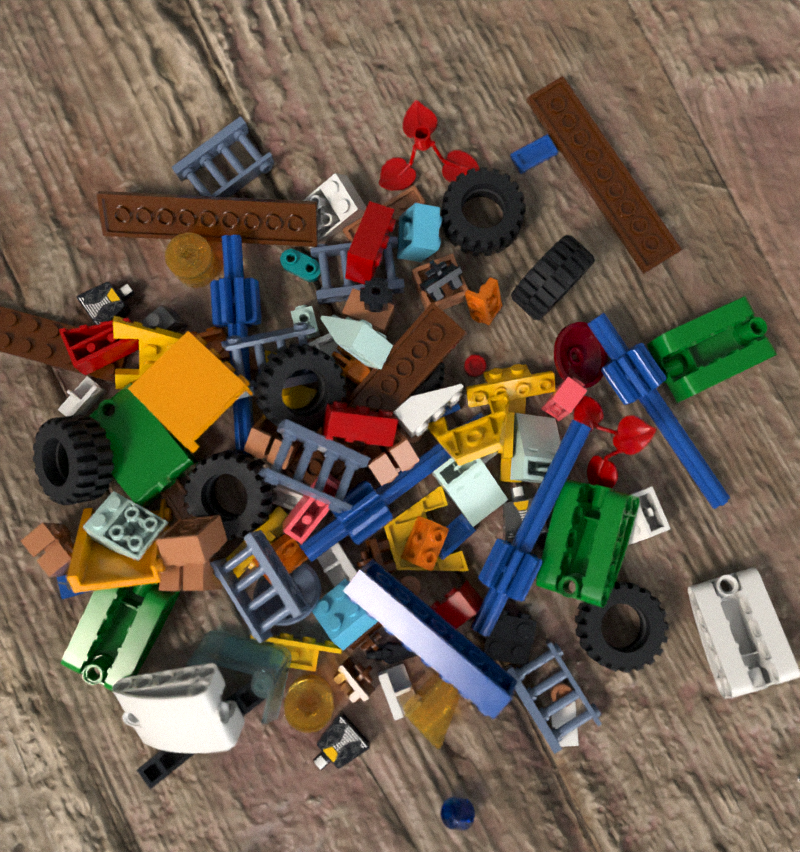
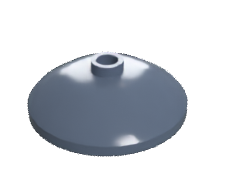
M302 563L290 573V576L311 609L296 618L289 614L275 625L297 623L306 618L316 607L321 595V583L314 569L306 563ZM261 576L255 585L253 600L272 586L264 576ZM276 594L257 608V612L266 620L284 607L285 603L280 595Z

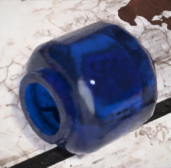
M449 797L444 801L440 809V817L444 826L450 830H468L474 822L475 809L471 801L466 798Z

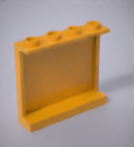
M187 331L128 389L186 448L194 453L200 447L195 440L245 391L250 396L253 393L248 388L250 383L244 376L240 374L237 377L234 374L236 371L234 367L227 361L222 363L219 360L221 356L213 348L208 350L205 347L207 343L199 335L194 337Z
M161 499L160 510L150 511L168 521V525L158 537L170 528L169 521L173 519L172 509L167 507L165 499ZM93 508L83 509L67 573V579L74 593L159 583L161 581V574L165 572V566L156 540L139 561L111 551L92 540L83 526L95 512Z

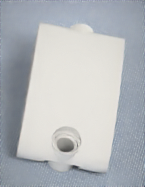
M755 567L688 586V595L699 636L716 685L724 699L768 688V686L800 677L796 660L761 576ZM721 581L727 583V585L729 586L728 592H725L721 589Z
M214 663L125 677L117 681L112 687L113 693L125 711L123 721L135 728L144 744L153 748L179 753H208L229 750L237 743L245 722L235 701H221L225 681L217 665Z

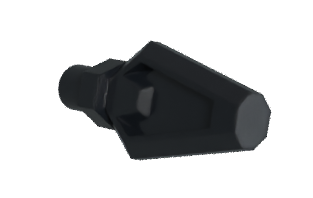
M387 642L376 651L366 650L367 660H383L389 665L418 656L414 651L407 650L402 643Z

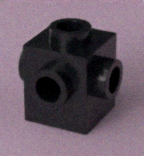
M371 278L370 281L365 280V288H360V302H364L365 310L373 313L388 311V303L393 301V289H389L388 281H384L382 278Z

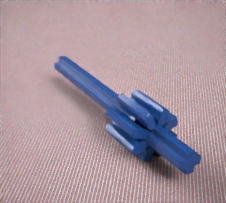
M240 235L222 236L224 278L210 282L212 324L219 328L228 327V337L240 335L242 338L248 336L247 327L259 325L262 322L259 282L254 278L244 279L242 239ZM249 347L241 348L245 376L246 379L251 381ZM230 350V364L234 367L232 350ZM252 396L237 399L233 403L236 450H244L251 428L254 426Z
M605 313L590 321L587 325L611 359L601 368V372L622 403L627 405L638 399L711 507L716 509L726 504L730 499L729 495L656 388L666 380V376L646 346L641 342L628 348Z
M480 412L465 424L480 419L484 415ZM438 443L419 457L420 461L412 469L398 472L399 475L392 482L373 489L368 481H362L348 491L343 502L352 505L351 510L342 511L341 513L331 510L336 519L299 546L312 562L347 535L355 544L360 545L393 520V516L388 508L390 503L452 457Z
M572 419L512 543L501 538L496 540L478 576V579L483 584L490 587L471 625V629L479 634L490 636L508 597L516 601L525 600L543 563L541 558L531 553L532 548L591 430L587 425Z

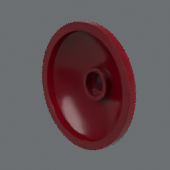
M574 322L568 324L559 332L554 344V362L563 380L567 377L571 379L576 378L584 384L583 388H589L597 384L603 377L601 368L608 362V354L587 325L588 323Z

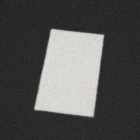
M575 701L551 716L552 729L554 727L557 729L576 717ZM577 728L561 738L562 740L558 742L561 747L579 746Z

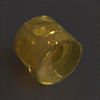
M189 232L179 234L166 247V264L176 278L185 286L192 288L205 287L216 277L219 268L217 256L206 239L200 235Z
M313 674L303 675L295 679L288 688L284 702V715L288 723L297 731L304 733L317 732L325 727L330 721L334 710L333 691L329 683L322 677ZM308 696H312L313 701L311 705L307 704Z

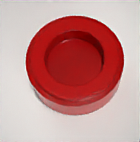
M480 355L469 356L464 363L466 374L470 377L481 376L486 370L485 359Z

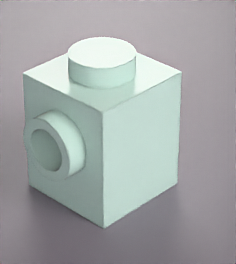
M301 305L296 307L294 311H291L294 324L307 322V324L315 328L316 333L307 334V339L320 336L312 306Z

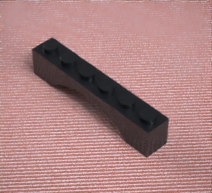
M254 677L223 702L235 701L242 715L245 716L269 695L257 678ZM160 750L136 771L148 788L152 789L195 753Z

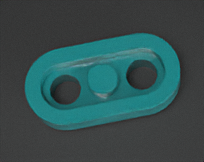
M287 249L281 254L280 262L283 269L307 282H314L320 278L321 271L318 261L295 249ZM291 256L295 258L293 262L287 261ZM312 266L314 267V270L312 272H307V267Z

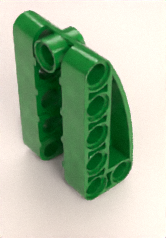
M746 296L678 326L646 344L652 357L665 374L666 380L664 383H667L676 403L777 355L769 338L764 335L767 331L766 322L762 318L754 316L755 312Z
M130 382L113 397L102 401L98 409L89 416L100 423V427L106 431V437L110 439V448L114 454L112 458L114 463L113 477L134 503L147 508L162 496L161 492L171 487L179 477L184 478L192 469H195L198 461L128 389L133 384ZM113 405H114V407H115V412H114V414L111 415V416H108V414H107L108 408H109L110 406H113Z
M566 479L555 502L541 558L543 563L537 574L536 585L559 593L564 597L574 598L603 608L614 587L628 547L639 508V497L599 485ZM571 581H573L576 586L575 591L573 593L569 589V584Z
M159 583L94 590L64 653L61 665L78 674H82L86 683L90 685L100 683L112 691L113 685L120 679L138 674L156 642L180 591H159ZM95 668L100 671V674L96 673Z

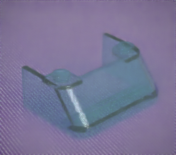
M215 630L208 632L203 637L188 660L186 667L214 663L217 666L252 674V691L258 697L266 699L261 723L267 724L278 719L290 667L291 654L283 646L267 642L258 643L255 639Z

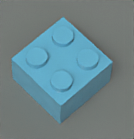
M414 203L399 216L398 259L422 262L438 251L441 244L439 228L442 223L440 207Z
M346 579L323 596L312 611L332 642L342 650H345L378 622L371 619L366 614L365 609L359 604H354L348 599L347 594L343 592L349 584Z

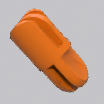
M338 345L336 348L338 352L334 351L331 354L332 358L342 365L340 366L343 370L341 374L359 385L370 373L371 368L365 366Z

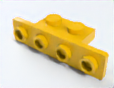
M515 364L508 368H494L483 373L485 383L466 387L467 402L471 408L489 404V398L507 392L510 400L554 392L555 376L553 371L531 374L526 364Z
M526 397L513 399L509 402L503 449L498 450V453L501 454V482H522L510 480L511 461L513 458L514 413L525 414Z
M277 507L269 515L266 523L255 531L262 530L269 543L273 544L284 533L282 522L288 514L281 507ZM245 540L226 558L227 562L247 547ZM254 554L232 569L237 578L248 568L252 570L256 566L252 561L255 558Z
M280 633V636L273 635L265 640L274 643L270 664L316 672L319 651L341 654L343 651L331 640H325L324 644L316 642V638L303 636L302 640L294 639V635L289 633Z

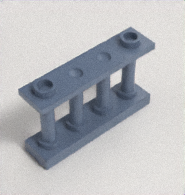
M240 116L171 168L181 182L188 179L201 196L231 197L260 174L270 171L275 163L270 152L262 156L246 136L249 133L248 127ZM236 141H240L256 161L247 169L244 168L229 149ZM219 154H223L239 174L229 182L212 162L213 158ZM201 167H206L221 185V188L212 195L195 175V172Z
M388 235L390 236L386 249H383L387 279L385 281H388L389 289H393V294L404 293L405 289L404 280L396 277L392 248H398V239ZM351 243L330 246L318 244L317 247L310 248L312 258H319L323 287L321 290H316L319 305L347 301L352 288L359 291L360 288H365L364 284L355 285L352 280L345 278L347 254ZM340 255L344 284L342 287L334 288L331 286L327 257Z
M298 322L294 324V327L242 338L240 335L230 336L227 338V341H222L221 345L226 351L232 350L236 376L238 377L241 374L246 378L241 348L254 346L258 372L261 375L262 370L259 369V366L262 362L266 364L263 343L276 341L278 349L282 346L286 347L285 339L298 336L299 345H308L307 334L316 333V331L307 322ZM307 368L297 370L287 378L283 389L316 382V374ZM251 380L249 381L250 385L248 388L252 391V396H254V387H258V383ZM245 391L238 399L250 397V395Z
M287 419L280 422L277 432L282 433L283 441L271 470L268 468L262 469L259 475L265 477L264 481L272 485H278L279 483L329 505L328 509L334 512L341 513L342 511L351 510L352 505L343 502L354 471L367 467L370 458L337 442L326 440L324 436ZM297 440L304 443L303 447L305 449L293 479L280 474L292 442ZM319 450L325 453L324 456L326 458L315 486L311 488L301 482L313 452ZM339 459L345 462L346 469L336 495L332 497L322 492L334 461Z
M262 530L251 532L244 537L247 547L228 562L223 558L211 562L210 565L213 568L214 575L221 581L250 628L251 635L257 639L258 643H261L273 636L269 629L289 614L296 618L306 613L311 607ZM254 554L259 562V567L239 581L232 569ZM266 574L272 586L251 601L245 588ZM276 594H279L285 603L284 607L264 621L257 612V608Z
M547 640L545 643L549 650L519 669L518 667L513 669L511 664L503 669L517 680L515 687L517 694L555 754L562 750L558 742L566 734L590 719H593L597 726H600L602 723L598 718L601 716L600 711L594 703L589 704L561 659V656L564 655L557 643L552 644ZM555 658L562 670L532 689L530 687L525 689L521 682L525 679L524 676ZM567 678L574 690L548 707L538 709L534 703L537 700L536 697ZM580 698L586 711L557 729L554 727L550 730L546 723L550 720L549 717Z

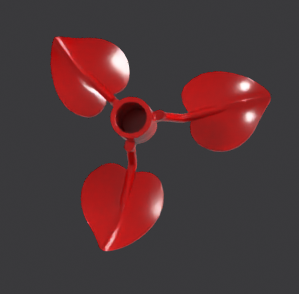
M415 100L407 110L402 123L405 135L409 138H414L410 161L407 164L402 158L389 159L381 169L379 185L391 191H400L410 187L416 179V171L410 168L413 165L416 151L418 149L425 151L430 147L433 148L440 161L444 163L442 175L449 182H456V177L461 173L467 175L469 169L475 168V171H480L474 158L464 151L453 150L448 153L447 160L443 158L435 145V141L431 140V134L438 125L437 117L430 109L418 100Z
M584 395L574 408V420L591 428L590 432L595 427L598 430L614 434L613 445L617 448V450L607 454L604 459L599 455L592 457L587 466L588 481L591 485L612 489L617 482L618 471L616 465L608 460L619 453L627 455L639 453L648 445L657 429L634 415L622 418L618 425V430L602 427L598 424L604 416L601 405L592 397Z

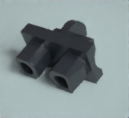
M432 260L429 262L431 270L425 273L428 279L419 284L422 291L426 292L434 301H439L445 296L441 286L447 283L450 289L454 290L463 285L460 276L463 272L459 266L456 267L453 263L447 266L443 261L437 265Z

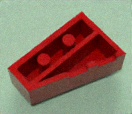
M369 201L348 250L346 279L365 285V280L370 281L374 277L376 268L380 266L382 260V251L387 248L390 236L388 234L394 231L397 219L393 218L395 209Z
M124 318L122 320L125 322L133 323L129 318ZM113 320L100 322L99 325L93 326L80 325L79 328L58 329L73 366L84 376L139 350V339L114 338Z
M334 401L333 404L327 403L322 428L326 440H333V436L345 438L346 442L358 440L364 441L366 444L393 447L398 419L393 415V412L379 409V413L372 412L369 407L357 405L356 408L347 407V403Z
M466 580L458 588L453 587L449 590L441 602L435 601L429 607L457 629L478 612L483 599Z

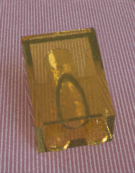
M436 671L402 706L404 715L437 750L442 746L459 701L460 693L454 685L445 682Z

